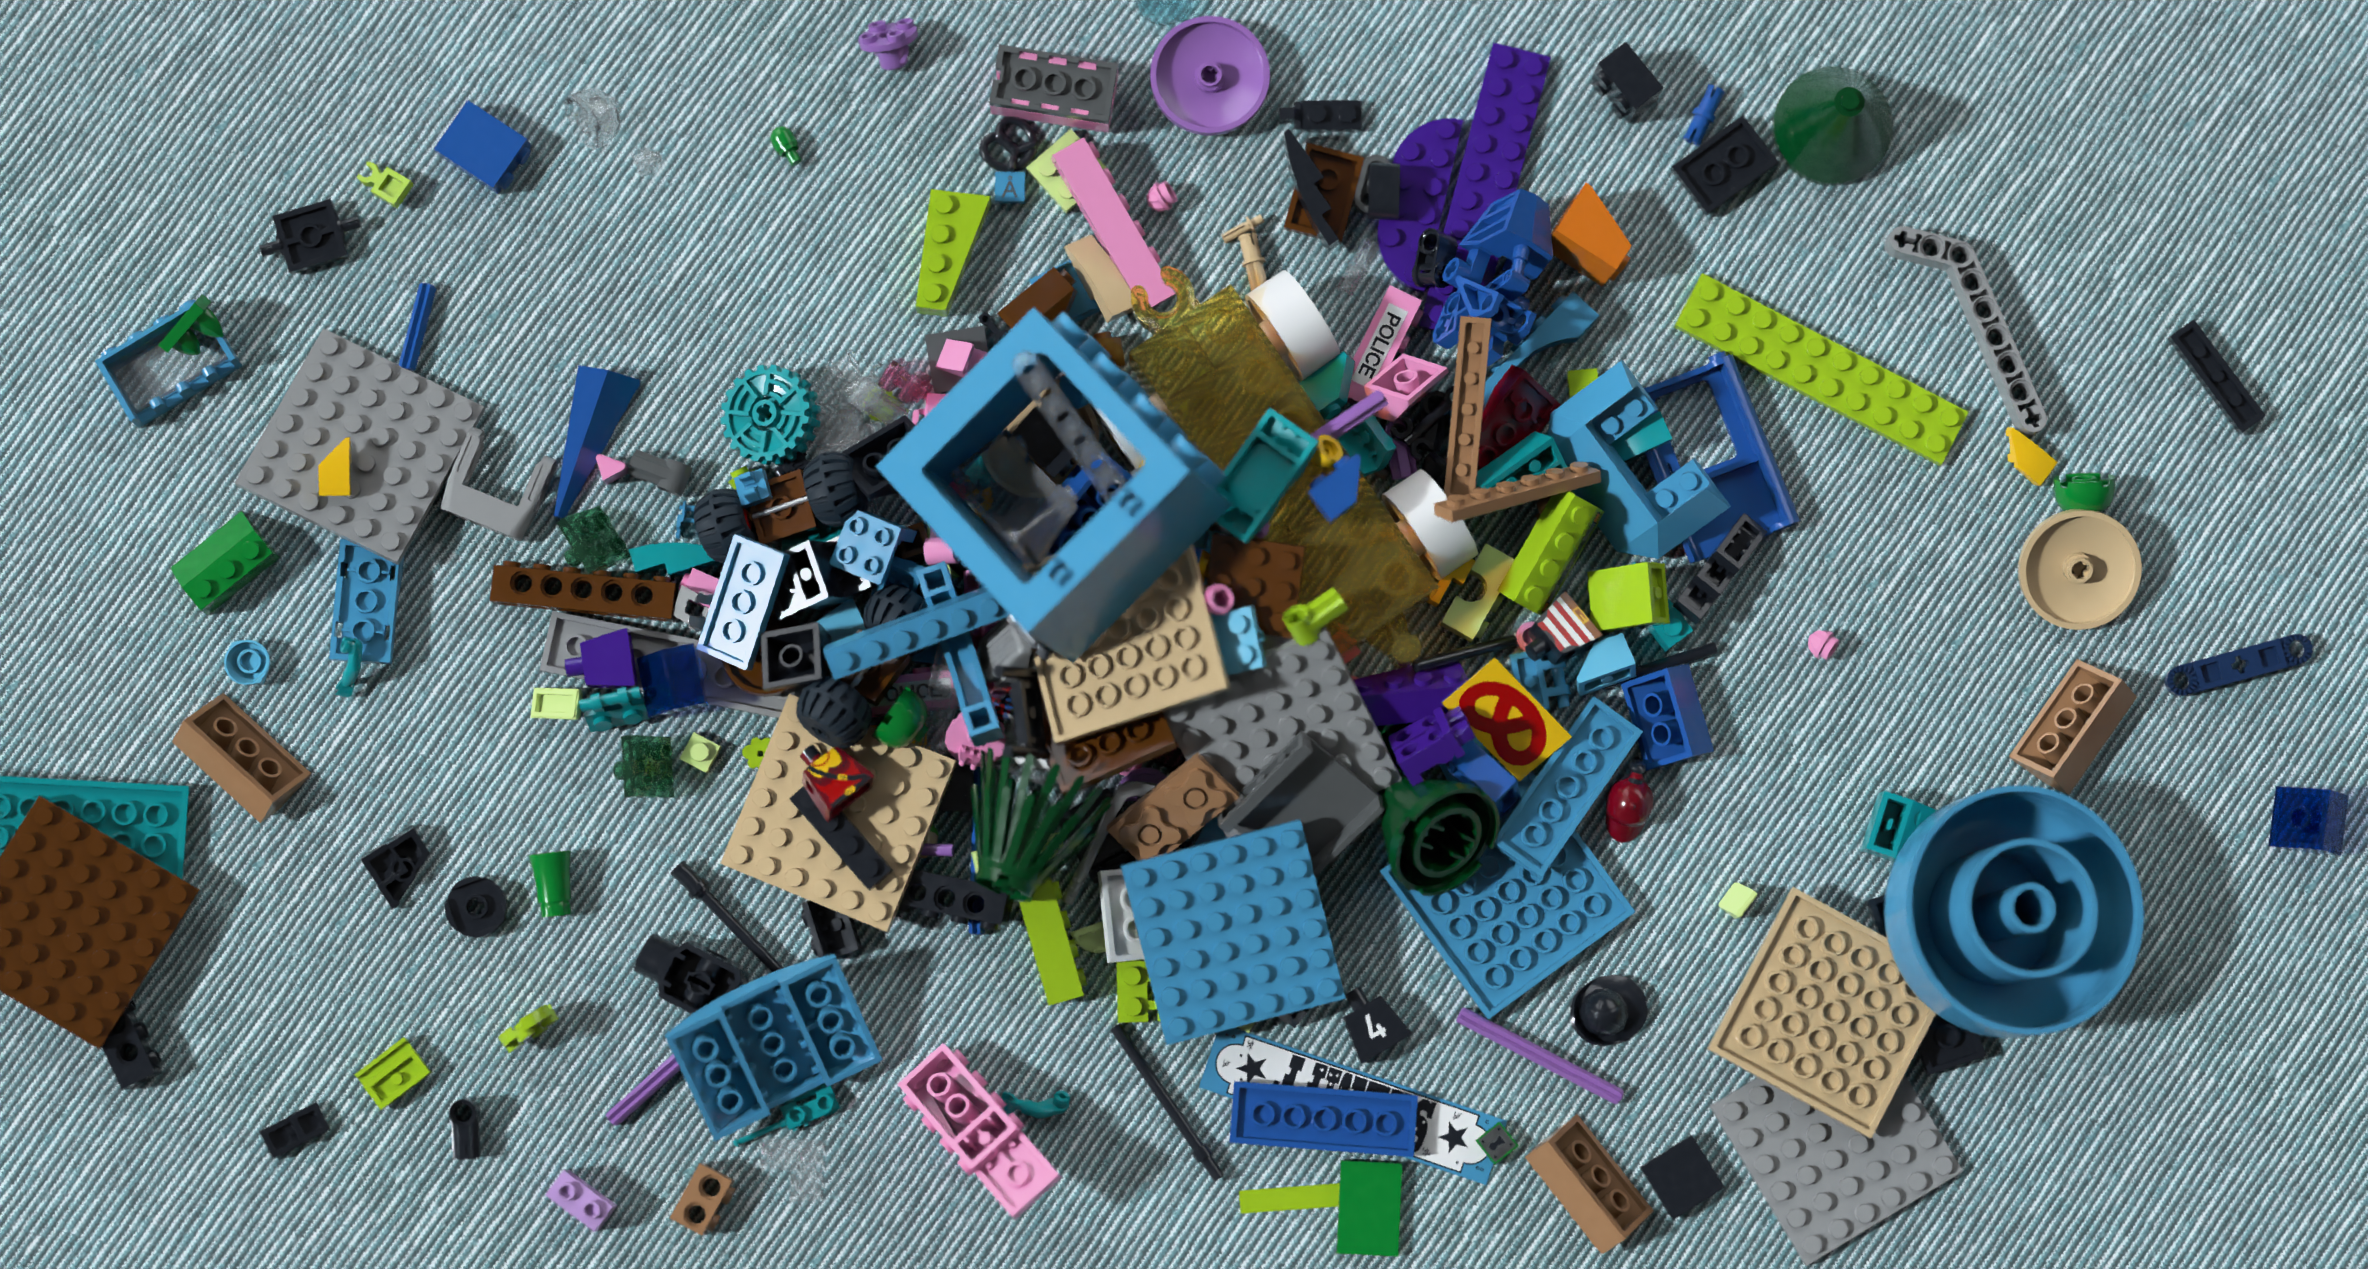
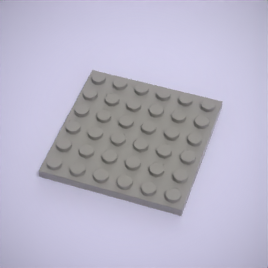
M323 328L236 479L235 484L241 489L399 565L452 471L467 433L471 427L477 426L485 408ZM351 437V495L319 496L318 465L344 438Z
M1326 626L1320 629L1319 638L1310 645L1299 646L1293 639L1264 652L1267 667L1227 676L1230 690L1162 711L1186 760H1189L1198 752L1238 792L1301 730L1376 792L1402 780L1401 774ZM1234 828L1228 834L1224 831L1226 837L1240 834Z
M1905 1074L1872 1138H1867L1758 1077L1709 1106L1805 1266H1808L1963 1172Z

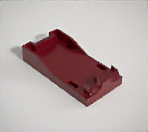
M1515 365L1510 366L1494 387L1484 408L1477 471L1534 431L1540 433L1550 420V413L1561 406L1529 373Z

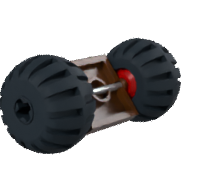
M838 451L822 453L813 458L806 465L804 471L798 469L769 479L768 482L773 499L746 509L740 504L737 490L728 488L715 489L704 495L694 508L695 528L703 549L711 559L716 562L725 563L734 534H740L764 545H770L820 528L818 520L829 526H843L845 521L851 518L857 510L866 512L868 507V498L853 481V458L846 453Z
M888 585L875 592L869 598L864 609V627L867 630L925 609L928 606L925 599L916 592L900 585ZM928 646L834 680L829 669L823 681L810 683L802 690L796 709L799 722L811 735L831 747L844 749L856 744L866 735L871 723L872 710L869 703L878 707L911 661L910 656L922 652Z

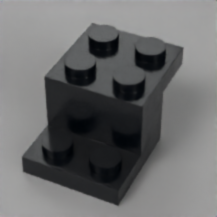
M839 536L826 542L807 540L784 551L790 557L773 608L777 619L784 621L808 609H830L877 586L873 582L830 564Z

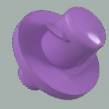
M904 18L895 23L888 24L883 20L874 21L868 25L869 30L859 36L858 42L861 50L874 52L873 54L879 58L881 68L896 70L907 64L908 44L917 38L918 32L913 19Z

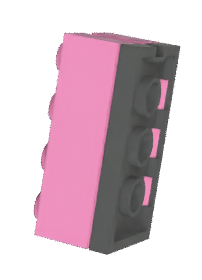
M999 44L995 66L997 80L993 79L989 101L991 114L1109 133L1118 81V63Z

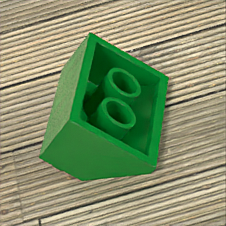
M241 511L170 569L183 590L200 611L210 615L280 557L244 512Z

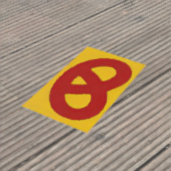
M1495 657L1442 702L1449 711L1458 706L1461 707L1475 737L1519 782L1572 738Z

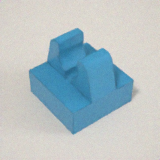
M762 468L746 472L734 478L740 504L743 508L746 509L773 499L766 471Z

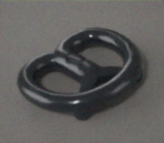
M1011 116L1001 119L996 125L994 132L987 134L979 145V153L983 161L999 172H1018L1024 169L1034 159L1038 150V140L1033 128L1024 119ZM1008 125L1018 126L1026 134L1029 142L1017 145L1004 133V129ZM996 141L1010 153L1008 164L997 161L989 154L988 146L990 143ZM1027 151L1025 156L1017 162L1019 154Z

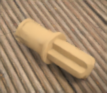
M1252 232L1251 236L1250 233H1246L1238 237L1244 258L1242 267L1247 270L1251 291L1267 281L1263 265L1266 260L1261 256L1256 232Z

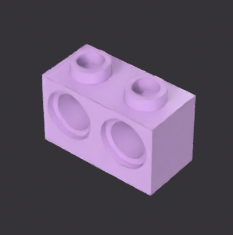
M569 1169L562 1171L545 1194V1196L594 1232L600 1231L618 1206Z

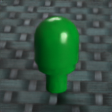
M785 126L776 127L770 135L772 146L778 155L788 159L791 166L798 165L802 159L797 153L799 149L797 139L789 128Z

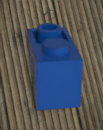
M1357 453L1351 458L1348 454L1333 465L1336 469L1327 477L1321 474L1309 484L1311 490L1308 491L1307 497L1330 525L1355 506L1361 457Z

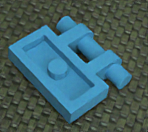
M1526 652L1509 655L1513 677L1546 710H1550L1549 698L1551 697L1557 698L1558 708L1570 707L1568 695L1571 694L1570 685H1566L1563 669L1566 667L1565 661L1554 665L1549 660L1542 661L1541 658L1533 661ZM1552 670L1554 687L1546 688L1544 671Z

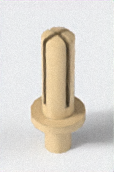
M1261 214L1252 219L1246 216L1247 221L1223 233L1222 239L1224 242L1228 243L1250 230L1256 232L1254 227L1264 223Z

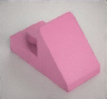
M946 339L936 368L964 378L988 353L974 348L972 343Z

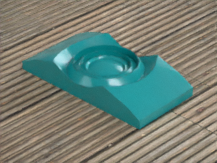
M1269 408L1223 472L1227 478L1216 489L1231 506L1215 522L1248 544L1272 518L1280 500L1288 489L1303 475L1320 442L1272 408Z

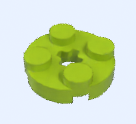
M551 1004L543 1005L520 1019L519 1023L514 1026V1030L511 1026L498 1036V1039L504 1048L511 1053L521 1047L528 1038L532 1037L535 1039L546 1032L548 1027L559 1018Z

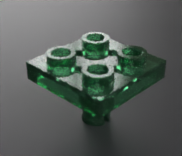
M600 506L566 516L557 523L571 545V548L564 552V558L573 567L579 566L582 562L587 572L591 574L624 563L631 557L624 540L618 535L608 515L603 512Z
M621 736L622 761L615 763L613 771L618 780H624V797L674 798L671 737Z

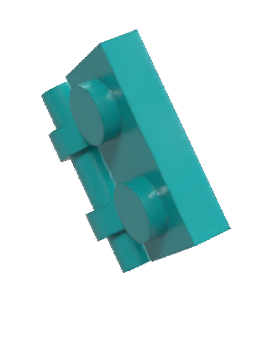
M627 686L617 688V692L600 695V693L591 694L590 698L579 700L581 712L584 713V718L591 733L607 731L613 727L626 724L633 725L650 719L649 709L640 691V687L627 689Z

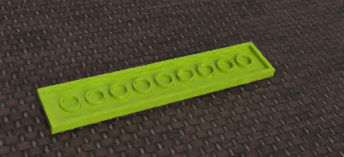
M1703 273L1700 275L1674 325V328L1720 352L1725 351L1726 355L1733 354L1735 360L1938 466L1943 464L1969 413L1959 406Z

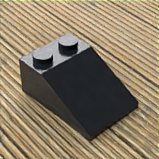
M906 415L842 452L853 458V481L868 499L899 493L877 469L876 465L916 426Z

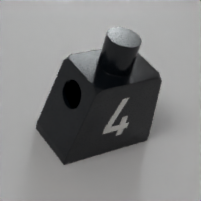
M1360 986L1345 994L1353 1012L1344 1016L1343 1021L1360 1064L1412 1035L1409 1028L1381 995L1369 1002Z

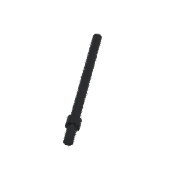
M1121 1023L1113 1027L1110 1031L1194 1151L1191 1154L1197 1163H1202L1213 1181L1216 1182L1224 1176V1173L1211 1156L1213 1152L1207 1143L1203 1144Z

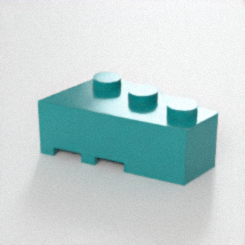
M1534 431L1477 471L1476 488L1489 489L1496 487V484L1499 482H1515L1521 480V477L1525 475H1541L1546 473L1547 469L1567 468V465L1554 438Z

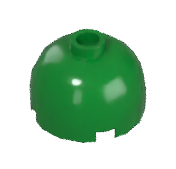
M2101 473L2066 474V480L2060 481L2059 476L2053 478L2055 500L2063 511L2084 509L2104 512L2114 499L2115 476L2108 474V480L2101 479Z
M906 686L873 732L872 737L888 747L898 749L907 747L913 740L919 743L929 730V727L925 725L928 718V708L924 700Z

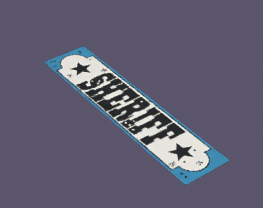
M1236 1028L1217 1032L1199 1085L1200 1088L1232 1099L1234 1081L1418 1095L1414 1157L1405 1158L1484 1185L1487 1184L1493 1163L1475 1140L1500 1121L1504 1128L1507 1123L1506 1120Z

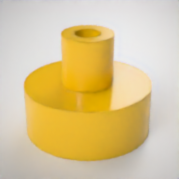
M1320 435L1316 439L1320 444L1311 462L1315 466L1332 467L1342 458L1343 451L1340 444L1329 435Z

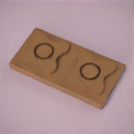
M1197 752L1107 825V831L1137 860L1169 853L1239 798V792Z

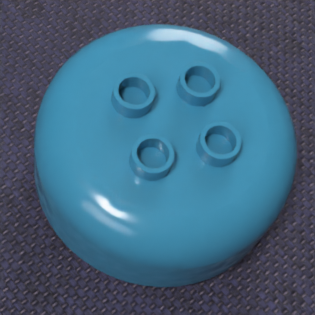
M2017 785L1992 788L1958 799L1931 814L1916 828L1899 851L1892 866L1885 892L1884 920L1888 944L1900 974L1914 994L1930 1010L1946 1021L1976 1034L1996 1038H2023L2058 1032L2073 1027L2092 1017L2114 998L2129 977L2136 962L2143 934L2144 909L2140 882L2130 856L2117 835L2096 813L2082 803L2059 792L2041 787Z

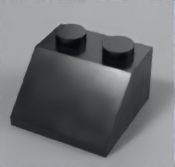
M819 622L761 633L763 690L765 692L824 680L830 668L823 650L824 645L831 643L832 640L831 635Z

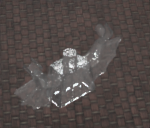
M849 350L842 359L835 362L829 361L824 375L813 381L814 391L818 395L815 405L821 406V412L816 414V419L821 421L820 427L814 428L818 455L832 451L843 452L882 429L881 421L864 423L862 412L858 410L859 397L870 388L869 385H881L886 381L889 373L883 377H878L874 373V371L882 367V363L873 365L869 376L864 378L861 375L853 350ZM879 497L868 499L867 511L878 515Z

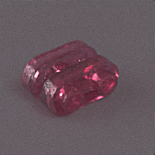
M903 358L893 360L886 368L878 382V386L888 392L900 388L901 392L898 399L908 405L915 402L918 403L921 399L925 400L927 393H930L933 385L930 383L932 377L922 370L911 375L908 372L912 364Z

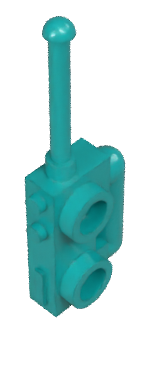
M824 1083L784 1102V1106L780 1107L784 1118L744 1137L735 1138L733 1141L734 1146L740 1147L739 1145L780 1127L784 1128L787 1126L789 1130L793 1129L794 1132L799 1130L798 1127L803 1124L806 1127L811 1125L810 1121L837 1112L841 1107L832 1086L826 1087ZM816 1094V1099L798 1106V1101Z

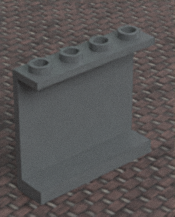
M1301 730L1239 791V798L1218 814V825L1227 834L1233 828L1240 834L1300 819L1314 875L1317 880L1320 872L1327 865H1332L1338 860L1341 851L1349 844L1353 845L1356 843L1362 831L1370 824H1375L1381 818L1384 806L1382 796Z

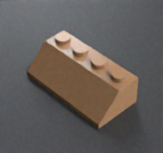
M2077 659L2009 757L2045 784L2069 795L2137 696L2122 679Z
M224 693L183 720L172 740L183 753L260 823L278 811L312 774Z
M1578 1114L1565 1122L1525 1156L1532 1168L1546 1183L1601 1255L1625 1240L1654 1211Z

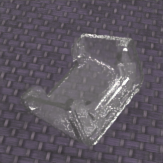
M1005 429L950 472L949 475L975 513L1029 571H1032L1042 562L1078 507L1075 502L1079 498L1068 485L1064 488L1060 484L1055 485L1027 454L1026 451L1030 447L1019 434L1014 437Z

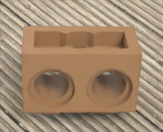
M699 1163L670 1219L701 1236L706 1235L707 1231L712 1233L720 1221L721 1216L717 1213L722 1203L728 1205L736 1191L732 1187L735 1180L704 1163ZM710 1178L717 1179L721 1186L719 1193L715 1196H711L705 1191V1183ZM695 1205H699L705 1210L706 1216L701 1223H695L690 1218V1210Z

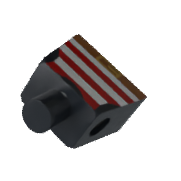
M1565 591L1533 624L1528 632L1529 637L1533 641L1525 646V651L1533 661H1537L1545 655L1552 664L1557 665L1590 650L1593 644L1598 642L1602 634Z

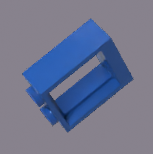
M1472 740L1462 746L1465 755L1458 759L1454 755L1453 759L1445 763L1447 771L1459 782L1472 784L1483 790L1496 804L1500 819L1521 798L1517 780Z

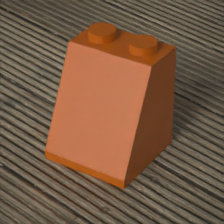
M1586 182L1551 232L1553 255L1602 287L1608 279L1614 281L1618 274L1623 271L1630 260V257L1626 254L1632 245L1593 187Z

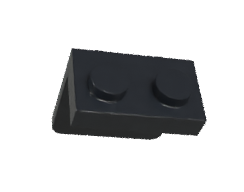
M1047 394L1012 432V439L1051 476L1055 477L1059 473L1063 477L1074 466L1075 463L1071 460L1078 451L1084 455L1095 443V440L1092 438L1095 432L1054 394Z

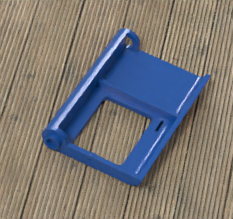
M1725 351L1710 356L1708 358L1710 363L1644 388L1655 403V399L1701 381L1707 382L1736 451L1734 458L1704 469L1731 507L1681 542L1690 564L1707 559L1743 513L1767 531L1765 536L1800 522L1733 354L1726 355ZM1670 442L1645 453L1657 484L1681 468Z

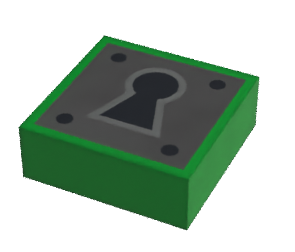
M1500 1121L1475 1140L1494 1165L1519 1146Z

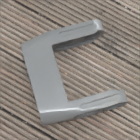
M471 427L449 475L440 509L521 542L538 513L554 475L557 460L544 456L535 465L518 506H515L468 487L483 451L485 431Z

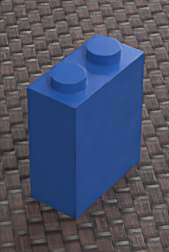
M467 100L434 150L441 158L496 194H499L501 189H507L513 181L514 174L512 173L519 164L523 165L531 154L530 147L532 145L527 138Z

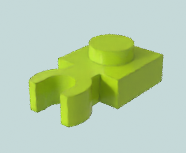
M367 161L366 165L372 170V174L369 177H363L358 174V180L364 186L372 187L370 191L374 196L398 209L414 186L413 182L389 167H386L383 173H381V170L375 163Z

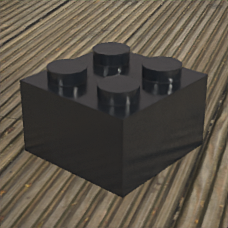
M1624 42L1597 64L1592 76V85L1597 93L1602 97L1606 95L1612 103L1611 108L1615 115L1621 120L1624 118L1628 123L1654 105L1664 88L1627 42Z

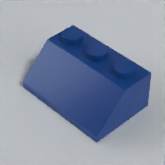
M1689 664L1665 668L1621 684L1632 724L1643 731L1637 741L1643 762L1647 767L1646 771L1714 751Z

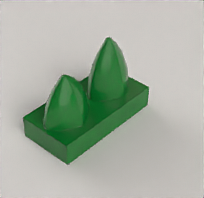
M202 294L158 346L167 353L173 348L183 354L199 355L201 353L200 345L195 334L189 329L190 327L207 336L223 337L220 322L208 308L212 301Z

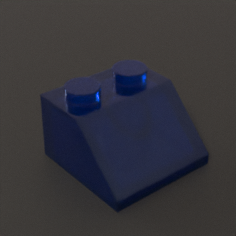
M694 643L662 649L637 658L648 718L708 706L699 653Z
M2276 786L2268 846L2313 854L2341 856L2349 796L2328 789Z

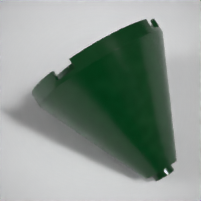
M1822 67L1804 73L1786 88L1774 111L1772 132L1776 148H1779L1786 160L1785 164L1793 172L1816 184L1840 186L1853 183L1855 180L1873 171L1881 162L1891 143L1893 118L1884 94L1869 78L1848 68Z
M1401 775L1402 780L1377 792L1382 796L1384 811L1380 820L1391 870L1395 878L1406 889L1418 891L1422 896H1435L1449 892L1469 880L1482 867L1483 864L1478 860L1485 852L1487 846L1490 849L1494 848L1500 825L1497 806L1483 790L1472 784L1423 778L1424 781L1412 786L1408 778Z

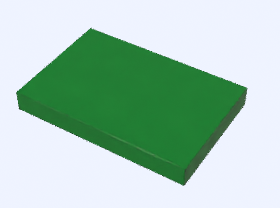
M1340 1161L1337 1254L1398 1257L1402 1183L1401 1163Z

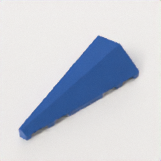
M578 365L554 512L555 518L566 520L576 497L581 493L586 479L597 464V454H602L615 427L622 415L625 414L630 400L636 390L639 389L641 384L639 379L610 370Z

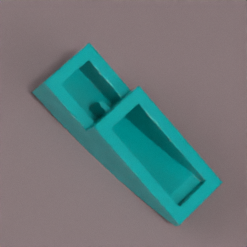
M1659 411L1646 417L1611 444L1623 461L1627 463L1645 455L1649 451L1672 442L1673 438Z
M667 542L629 549L635 572L640 575L666 568L668 575L671 578L691 573L692 568L701 570L721 563L711 559L703 549V546L698 544Z

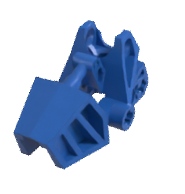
M1522 188L1490 204L1459 244V246L1469 251L1466 262L1457 257L1453 258L1446 265L1442 276L1443 281L1457 288V291L1453 292L1444 304L1432 335L1433 342L1445 349H1450L1456 345L1459 338L1461 316L1491 318L1487 367L1503 357L1504 342L1508 340L1518 345L1530 332L1537 314L1528 310L1530 301L1522 294L1529 288L1530 280L1536 279L1553 258L1549 204L1538 195ZM1490 256L1506 257L1502 268L1504 273L1485 287L1480 285Z

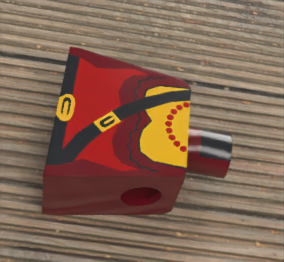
M810 745L800 754V758L808 766L803 771L802 784L827 822L872 789L874 775L839 747H833L822 755L814 745Z

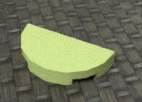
M1103 921L1070 932L1076 944L1085 951L1093 953L1106 952Z

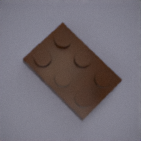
M1307 142L1305 151L1324 177L1323 184L1318 186L1317 189L1331 207L1330 215L1324 219L1339 238L1338 244L1341 245L1365 157ZM1294 187L1283 230L1319 239L1307 218Z

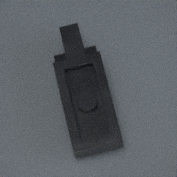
M1302 100V102H1294V107L1279 108V124H1294L1295 130H1302V132H1361V100Z

